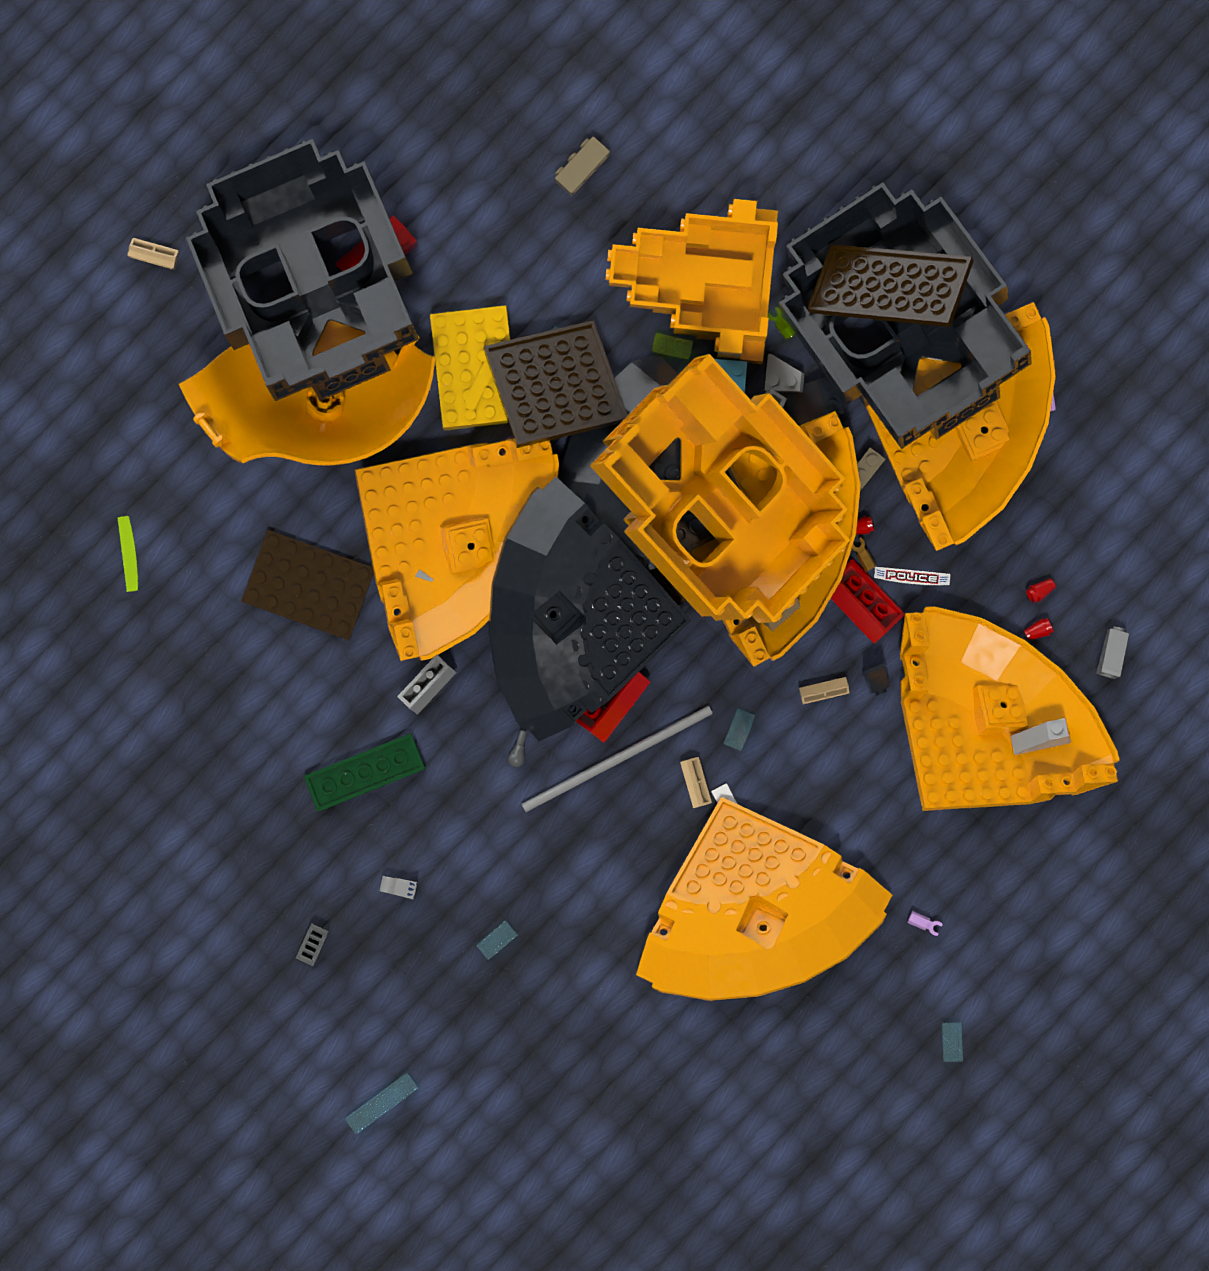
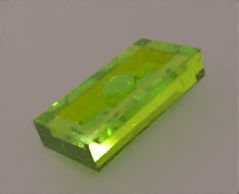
M656 333L652 352L689 361L693 341Z

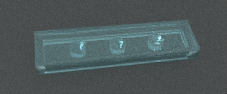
M407 1072L346 1117L345 1120L354 1133L358 1134L419 1087Z

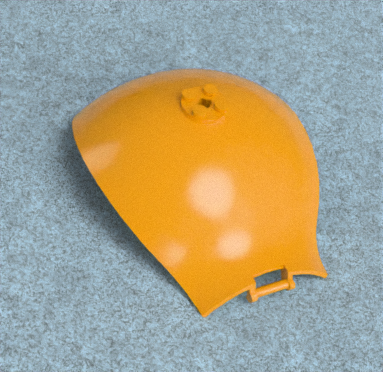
M329 321L313 356L362 336L365 332ZM415 341L403 346L398 355L394 351L385 354L391 369L389 372L319 401L312 386L275 401L266 387L250 344L236 350L229 347L201 371L178 385L195 415L193 418L194 422L201 426L213 441L212 444L215 447H220L228 456L240 463L261 457H281L305 464L339 465L372 456L390 446L405 433L420 413L428 396L433 379L435 357L418 349L415 346Z

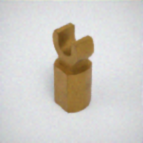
M859 538L861 546L855 547L853 544L851 549L857 552L858 555L856 556L864 571L867 572L877 565L868 549L865 550L864 540Z

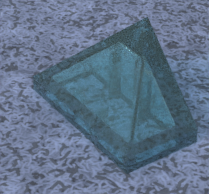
M737 708L723 744L741 751L750 732L755 715Z

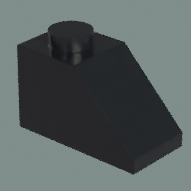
M884 664L863 672L870 694L875 693L878 696L887 692L886 688L890 687Z

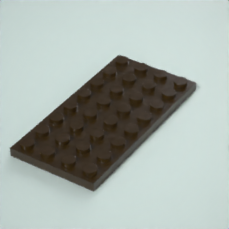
M831 244L807 310L813 314L951 327L974 260L970 256Z

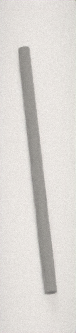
M707 706L522 803L525 812L712 715L710 707Z

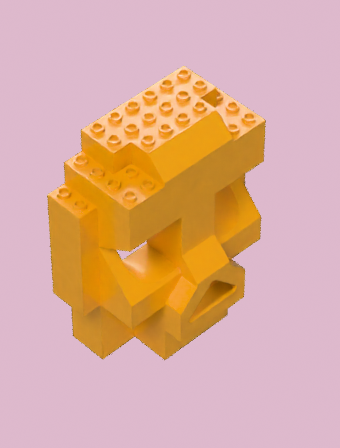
M710 354L694 358L669 385L654 388L603 440L607 448L590 465L631 511L623 519L628 524L624 532L701 617L710 616L715 621L748 619L752 616L758 623L777 622L782 618L784 610L786 608L789 609L795 604V599L799 594L802 595L808 590V585L821 576V571L834 562L833 558L837 554H841L847 548L846 544L850 541L837 525V523L843 520L845 517L844 513L848 509L834 494L841 489V483L845 480L844 476L770 393L754 396L750 400ZM676 438H679L681 440L680 480H660L648 466ZM743 453H751L778 470L771 490L756 507L725 474V471ZM688 510L700 520L720 543L701 563L696 561L677 539V523Z

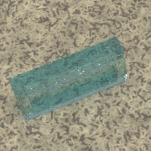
M505 920L476 946L489 960L518 935Z
M961 1022L941 1023L943 1062L963 1061Z

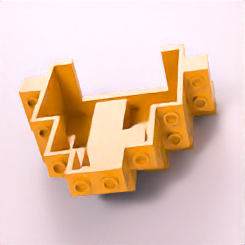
M734 199L733 204H729L727 217L686 213L685 219L681 218L680 232L638 228L637 233H633L632 242L636 247L613 244L612 250L608 249L607 261H611V267L606 269L605 280H609V286L632 288V290L627 291V301L630 302V307L653 309L654 313L672 314L670 328H674V334L694 335L696 339L714 340V351L718 352L717 357L740 359L739 361L762 364L769 318H767L773 254L777 238L778 211L756 209L757 201Z

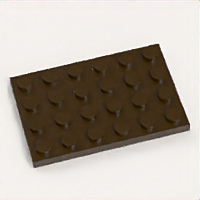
M267 530L241 602L350 641L374 576L373 567Z

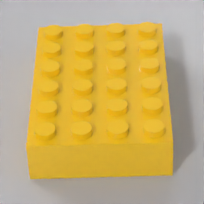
M506 306L430 314L444 431L508 423L493 377L489 380L474 411L463 407L471 386L486 359L483 350L484 346L495 344L498 340L502 342L510 340Z

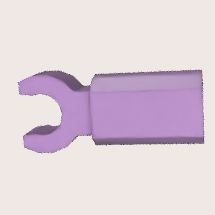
M914 911L911 912L907 923L920 929H929V932L935 936H938L939 933L933 930L934 925H943L939 921L931 922L930 918Z

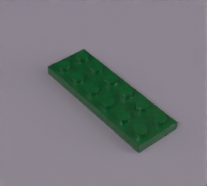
M410 733L305 775L304 779L317 812H320L425 770V767Z

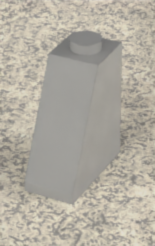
M1114 626L1113 629L1107 630L1096 674L1112 679L1120 677L1129 633L1124 632L1125 629Z

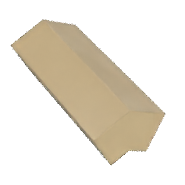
M133 238L129 245L127 256L175 270L179 250Z
M846 677L798 688L803 704L849 694Z
M699 757L680 762L693 808L711 804Z

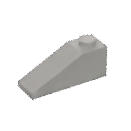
M1063 718L1045 722L1012 735L1011 741L1014 755L1068 744L1071 743L1068 724L1066 719Z

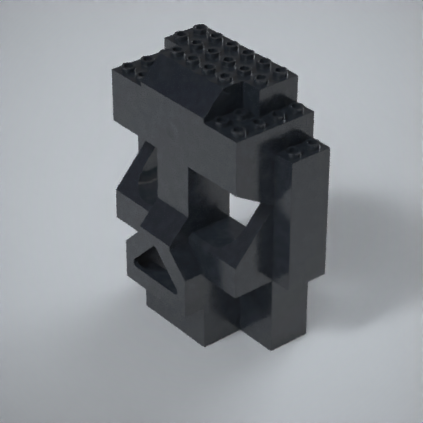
M311 139L302 141L297 146L286 148L276 155L267 156L262 161L251 163L241 170L232 171L229 175L216 178L206 184L213 204L205 205L196 211L203 231L192 233L191 236L186 237V240L225 337L233 350L250 344L266 387L275 401L312 386L319 401L391 371L385 354L419 340L396 284L397 280L413 273L365 161L355 163L350 168H347L339 150L331 151L321 157L314 140ZM358 229L365 246L364 257L354 267L331 276L318 244ZM281 261L294 293L266 304L255 303L250 300L241 279ZM329 321L365 332L362 336L313 356Z
M884 183L876 184L869 189V192L863 196H857L852 203L840 207L834 215L825 217L821 220L820 224L808 228L802 236L791 239L788 245H786L789 259L793 265L788 267L785 273H783L788 293L779 302L783 317L844 403L848 405L859 398L865 407L870 405L901 449L929 431L936 440L1000 399L999 385L1032 364L1031 350L998 307L1008 300L1006 283L942 197L932 199L925 207L913 190L905 191L898 196V199H895ZM831 244L972 257L974 262L951 327L874 320L888 342L865 355L850 352L835 333V328L849 317L813 314L807 310ZM921 358L959 363L961 365L960 369L919 396H916L913 392L918 364Z

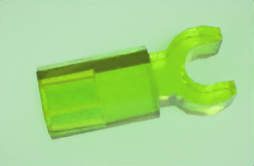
M776 307L775 311L778 315L772 317L768 313L767 318L771 322L776 323L775 327L787 341L795 333L785 318H782L781 310Z

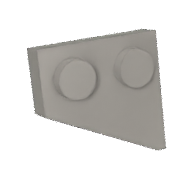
M768 354L765 391L773 389L776 392L803 393L804 373L778 359L776 356Z

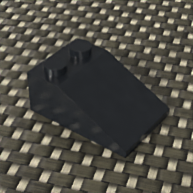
M827 378L804 383L803 393L778 392L787 398L783 409L798 426L836 411L838 417L844 414L841 397Z

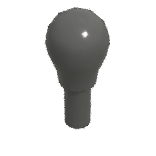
M521 730L517 744L514 745L513 750L508 756V762L514 768L521 767L525 762L524 743L527 732Z

